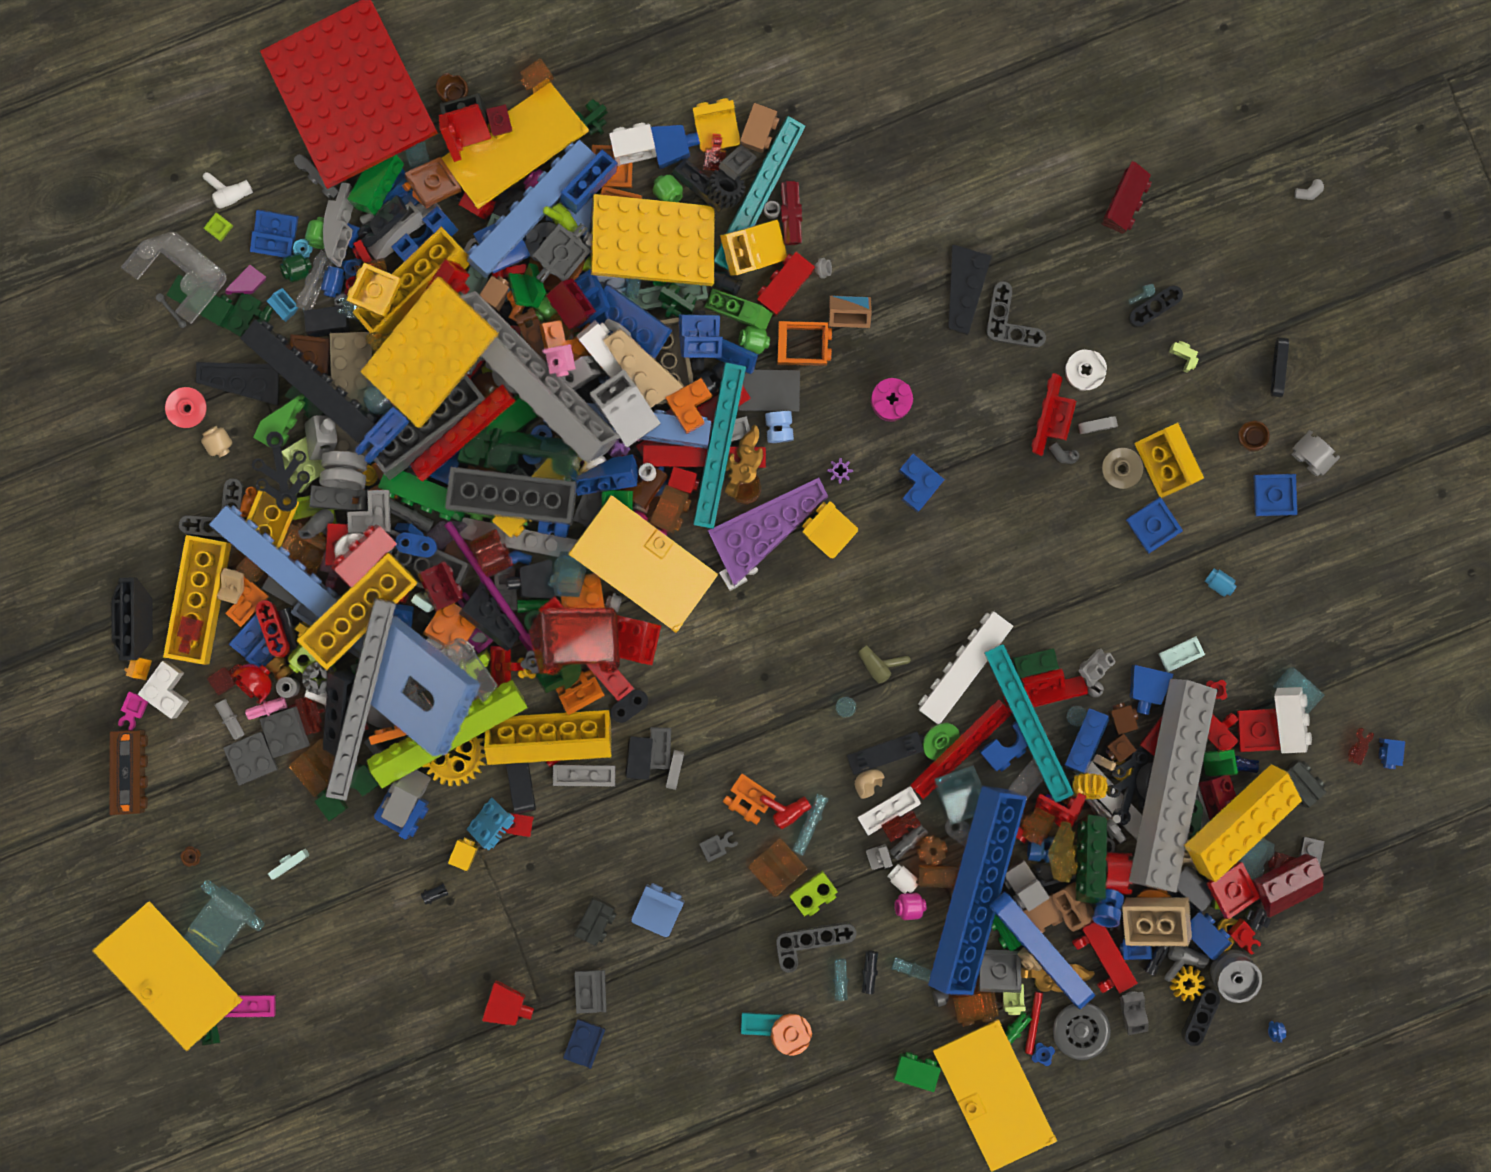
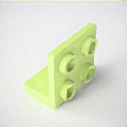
M306 437L282 451L285 470L293 460V455L296 451H303L306 455V461L298 466L289 479L294 484L300 471L309 473L310 481L302 486L299 490L300 493L305 491L312 481L320 477V472L325 470L321 465L322 460H309ZM298 454L296 456V460L301 461L304 458L303 454ZM302 474L300 476L301 481H305L307 479L306 474Z

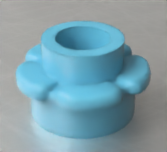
M300 239L293 244V254L301 253L304 258L309 257L313 247L308 245L309 242L306 239Z

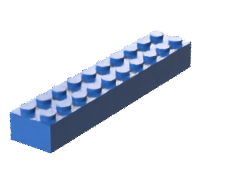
M982 786L928 984V986L945 994L973 995L995 916L989 905L1001 894L1027 796L1009 789Z

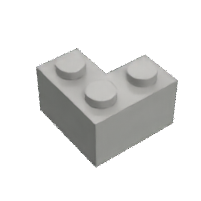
M415 770L394 782L389 790V793H391L390 798L387 797L382 805V808L385 810L381 817L403 828L418 800L424 795L431 777Z
M1023 859L1007 869L1004 884L1008 890L1010 888L1013 889L1016 894L1013 898L1021 909L1025 908L1027 911H1031L1049 899L1039 880L1035 878Z

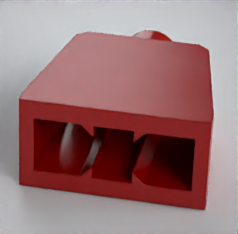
M496 980L482 1021L515 1026L519 1017L531 1020L534 1008L523 1005L525 994Z

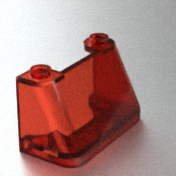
M548 608L542 610L537 615L529 630L539 673L556 674L564 664L600 663V670L605 673L616 672L620 667L618 618L613 608Z

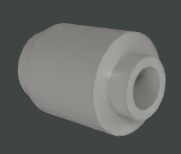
M284 677L277 682L276 691L281 697H294L300 691V683L293 677ZM285 684L290 686L288 691L285 690Z

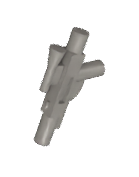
M1086 799L1096 816L1107 818V832L1112 840L1116 838L1120 844L1123 843L1126 837L1117 825L1121 821L1120 816H1111L1096 799Z

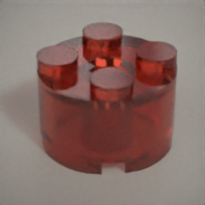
M497 529L491 530L470 541L471 549L476 554L477 562L486 577L489 578L514 565L509 555L510 551L505 543L502 544L501 536Z

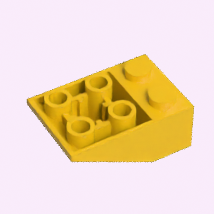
M778 219L720 235L730 276L757 270L784 261L787 257Z

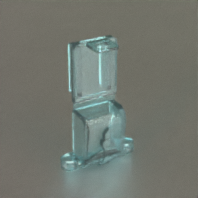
M206 880L201 888L212 898L189 926L188 932L183 938L213 968L246 923L257 931H260L265 923L254 915L255 910L246 904L240 896L234 895L224 886L219 888L214 883Z

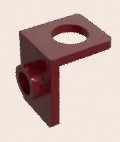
M506 104L486 109L493 136L512 132Z

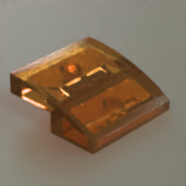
M287 531L281 545L290 553L288 557L294 562L299 560L307 567L305 571L310 575L316 573L326 555L325 549L306 539H302L290 531Z
M321 738L293 761L289 767L315 798L318 793L328 786L335 756L323 750V738Z
M781 838L748 866L774 897H777L808 869Z

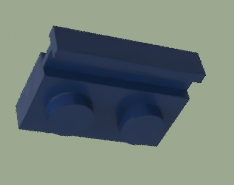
M577 1019L563 1059L591 1069L606 1029Z

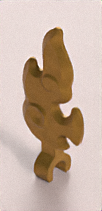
M753 425L752 429L740 440L739 448L737 449V455L741 459L740 462H735L733 453L728 456L725 470H731V473L728 475L731 481L725 489V493L728 496L736 498L740 483H751L756 478L757 469L763 459L762 448H759L757 451L754 450L759 439V429L756 425Z
M1070 964L1083 981L1091 979L1095 974L1094 971H1088L1078 964ZM1021 967V978H1035V985L1040 991L1048 992L1053 990L1063 992L1043 968L1037 971Z

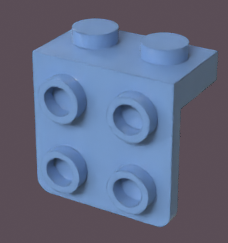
M647 884L632 917V922L663 937H668L685 900L681 899L682 896L671 891L669 894L662 891L663 887L657 884Z

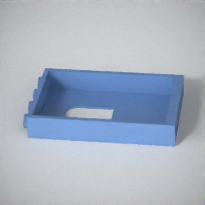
M393 616L371 705L432 756L446 755L451 749L455 736L460 731V725L467 716L469 707L476 698L481 684L397 616ZM409 676L432 693L434 706L430 711H424L402 693Z

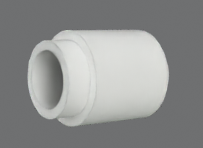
M899 864L887 876L891 879L890 882L904 894L907 891L912 893L919 885L916 883L918 878Z

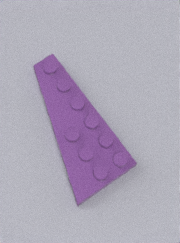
M819 478L714 527V529L708 530L734 586L828 498Z

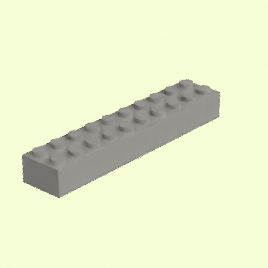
M476 291L461 296L499 333L480 356L490 364L491 369L498 372L504 378L505 383L517 391L519 397L527 402L534 412L541 416L548 423V426L563 438L565 444L571 446L577 452L580 459L589 463L606 454L620 436L561 377H556V373L550 374L548 364Z
M1170 679L1129 879L1131 883L1177 893L1185 853L1184 845L1187 843L1217 689L1189 680Z

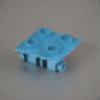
M491 797L466 830L484 849L490 850L495 847L500 840L499 838H502V835L498 832L501 831L505 834L506 831L502 827L508 830L514 823L515 817L507 813Z

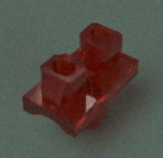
M307 697L295 700L296 703L289 706V709L298 708L306 735L322 731L319 723L322 722L320 714L325 712L324 708L318 710L316 702L312 703V700Z

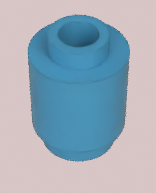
M1213 568L1205 580L1208 587L1223 597L1226 595L1231 596L1237 587L1234 584L1236 580L1220 569L1216 570Z

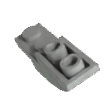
M341 183L336 201L328 200L324 216L323 241L327 258L337 267H341L353 231L348 226L354 207L347 200L353 190L349 183Z
M409 202L405 205L408 210L405 216L388 233L373 244L372 247H368V252L377 262L394 252L391 247L406 233L409 235L425 223L422 219L436 206L440 209L441 207L435 203L429 208H425L421 203L414 206L412 202Z

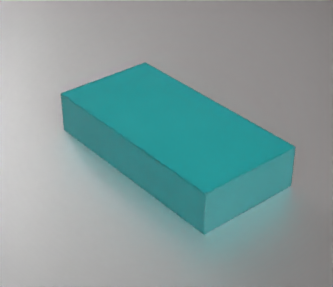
M742 1012L741 1034L771 1036V1030L775 1021L783 1016V1014Z

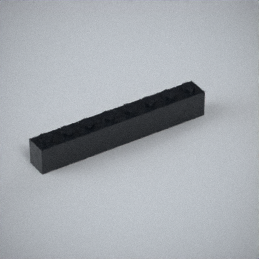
M255 319L240 339L360 444L365 439L367 433L377 424L378 418L372 413H366L361 409L363 405L354 398L351 400L344 388L339 385L336 387L332 383L333 379L328 374L319 372L317 370L318 365L312 360H306L302 357L304 353L295 346L291 347L288 344L289 340L281 333L276 334L273 331L274 327L269 322Z

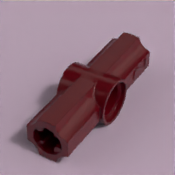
M786 181L781 183V220L784 226V244L798 245L802 244V205L799 198V182Z

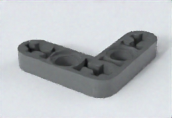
M999 282L994 287L986 330L988 338L995 342L1031 348L1041 347L1046 341V335L1041 329L1007 323L1012 287L1007 282ZM1002 286L1008 291L1003 296V301H1007V304L995 302V299H1000V292H997V289H1001ZM1002 306L1005 310L1004 316L997 317L994 314V308ZM992 319L1004 321L1003 324L999 323L998 330L1001 331V334H998L997 337H994V333L990 332V330L995 328L996 322H992ZM1014 329L1022 333V337L1018 341L1013 340L1010 336L1011 331ZM1025 331H1029L1027 336H1034L1035 333H1038L1042 341L1040 340L1035 344L1033 339L1028 338L1027 343L1023 342L1026 337Z
M233 478L225 482L221 511L232 502L240 510L244 495V485L240 480ZM233 482H235L236 486H239V490L234 492V497H238V501L227 499L228 496L232 497V490H229V486H233ZM188 515L182 517L179 521V528L183 533L223 537L215 529L211 533L206 532L204 529L205 523L213 521L215 518ZM189 519L194 524H199V520H201L199 528L190 527L189 531L184 524L188 523Z

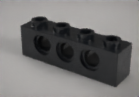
M346 669L328 673L323 750L334 756L355 674Z

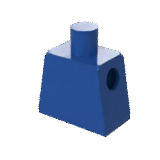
M683 125L651 127L659 169L689 158L690 152L688 147L700 144L698 133L685 135Z
M1132 665L1130 698L1139 700L1138 713L1149 715L1151 703L1162 704L1170 679L1173 678L1172 673Z

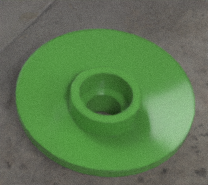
M941 723L934 726L923 740L925 755L932 760H937L960 737L959 730L950 723Z

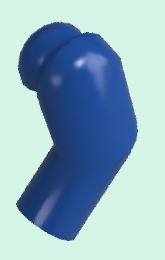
M515 550L504 555L502 567L512 568L517 562L530 565L533 556Z

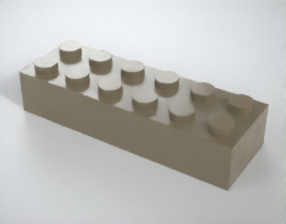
M370 332L330 333L332 383L336 387L339 385L344 388L351 400L354 398L363 405L361 409L366 413L370 412L377 417L374 411L377 408V392L369 390L367 378L360 372L375 354V337ZM335 423L337 445L334 451L356 453L355 450L360 444ZM365 450V452H363V454L361 455L366 457V455L368 454L367 450Z

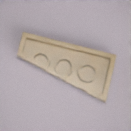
M620 328L603 339L618 364L626 371L650 408L684 387L679 380L674 378L667 369L663 368L650 354L641 348L623 329Z

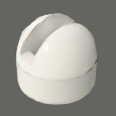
M650 463L643 464L638 471L640 477L645 481H652L657 475L656 469Z

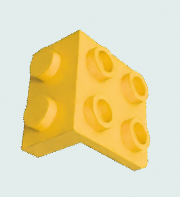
M728 98L717 100L715 104L709 105L707 102L697 104L693 108L702 152L740 145L733 100L729 101Z
M831 501L828 504L823 502L816 510L818 515L814 519L810 517L802 525L804 528L802 533L829 558H835L858 532V528L837 510Z

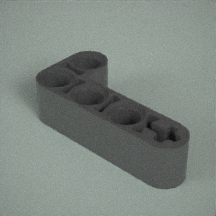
M849 922L781 932L776 938L781 969L787 973L797 969L798 950L852 942L856 937L855 927ZM846 927H848L849 931H852V933H849V937H845L844 934H838L839 939H836L834 929H837L838 933L844 932ZM828 930L832 933V937L827 941L822 940L821 933ZM805 933L812 936L811 942L807 944L800 941V937ZM782 937H789L792 941L791 944L787 947L780 944ZM786 957H791L795 963L791 967H786L783 964V960Z

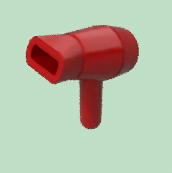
M761 795L759 799L761 803L778 811L773 815V821L780 829L790 826L812 808L805 796L787 806L778 803L766 795Z

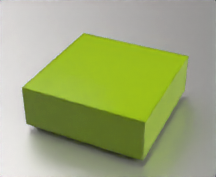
M215 213L204 229L221 242L233 225L218 213Z

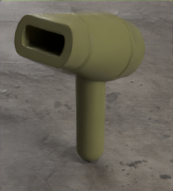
M867 645L858 652L868 672L878 684L890 678L892 673L889 667L908 664L911 661L909 656L882 661Z

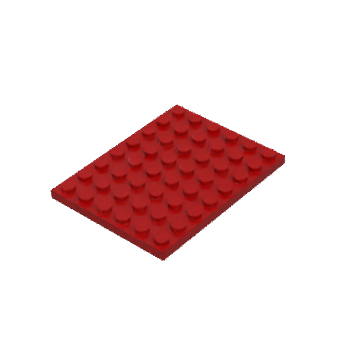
M360 0L260 51L327 189L438 134L372 0Z

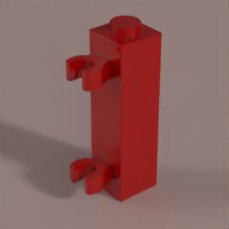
M444 259L425 291L437 277H441L457 294L461 291L466 295L470 287L465 282L470 274L461 264Z
M1093 920L1082 927L1081 930L1084 935L1072 942L1077 950L1083 948L1088 943L1094 950L1109 977L1097 984L1100 991L1104 993L1114 986L1118 993H1122L1138 984L1106 927L1096 924Z

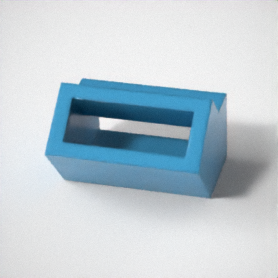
M283 288L273 293L267 300L285 322L299 308Z

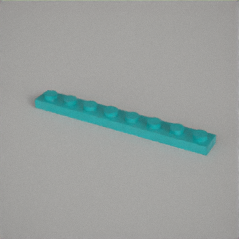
M786 116L727 233L755 226L806 127L805 125ZM721 242L714 256V263L729 271Z
M726 362L724 364L693 525L714 529L746 366Z
M1004 644L984 652L1053 801L1057 803L1074 795Z

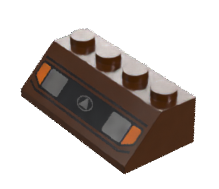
M145 730L110 731L109 815L144 813L145 809H147L148 798L145 796V788L148 786V777L145 776V767L148 766V756L145 755V747L148 745V736L145 735Z

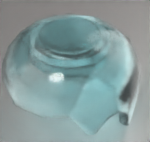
M374 385L364 391L363 401L365 407L372 414L377 416L385 415L393 407L390 400Z

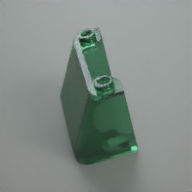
M507 431L499 437L489 452L487 464L495 472L505 473L508 466L512 464L517 465L519 455L552 459V469L556 474L565 476V481L577 483L581 459L571 446L564 443L563 439Z

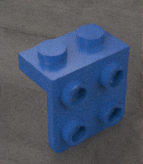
M388 790L374 818L400 833L399 836L405 840L410 836L414 837L419 828L417 826L419 819H424L429 810L427 808L429 802L423 798L419 799L404 827L401 828L381 817L385 810L382 808V805L386 798L391 796Z

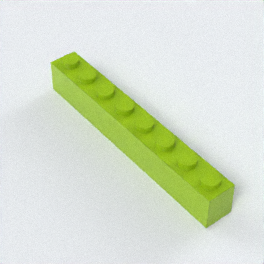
M513 680L501 684L498 688L483 694L471 703L469 712L463 719L460 731L455 736L449 751L528 708L524 697ZM408 736L399 743L391 745L388 749L374 754L367 760L371 774L381 788H384L442 755L432 756Z

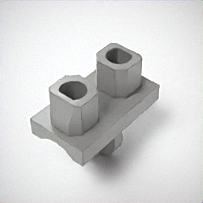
M1097 649L1087 661L1081 663L1078 671L1082 677L1086 678L1088 687H1091L1115 664V660L1111 653L1104 654L1102 649Z

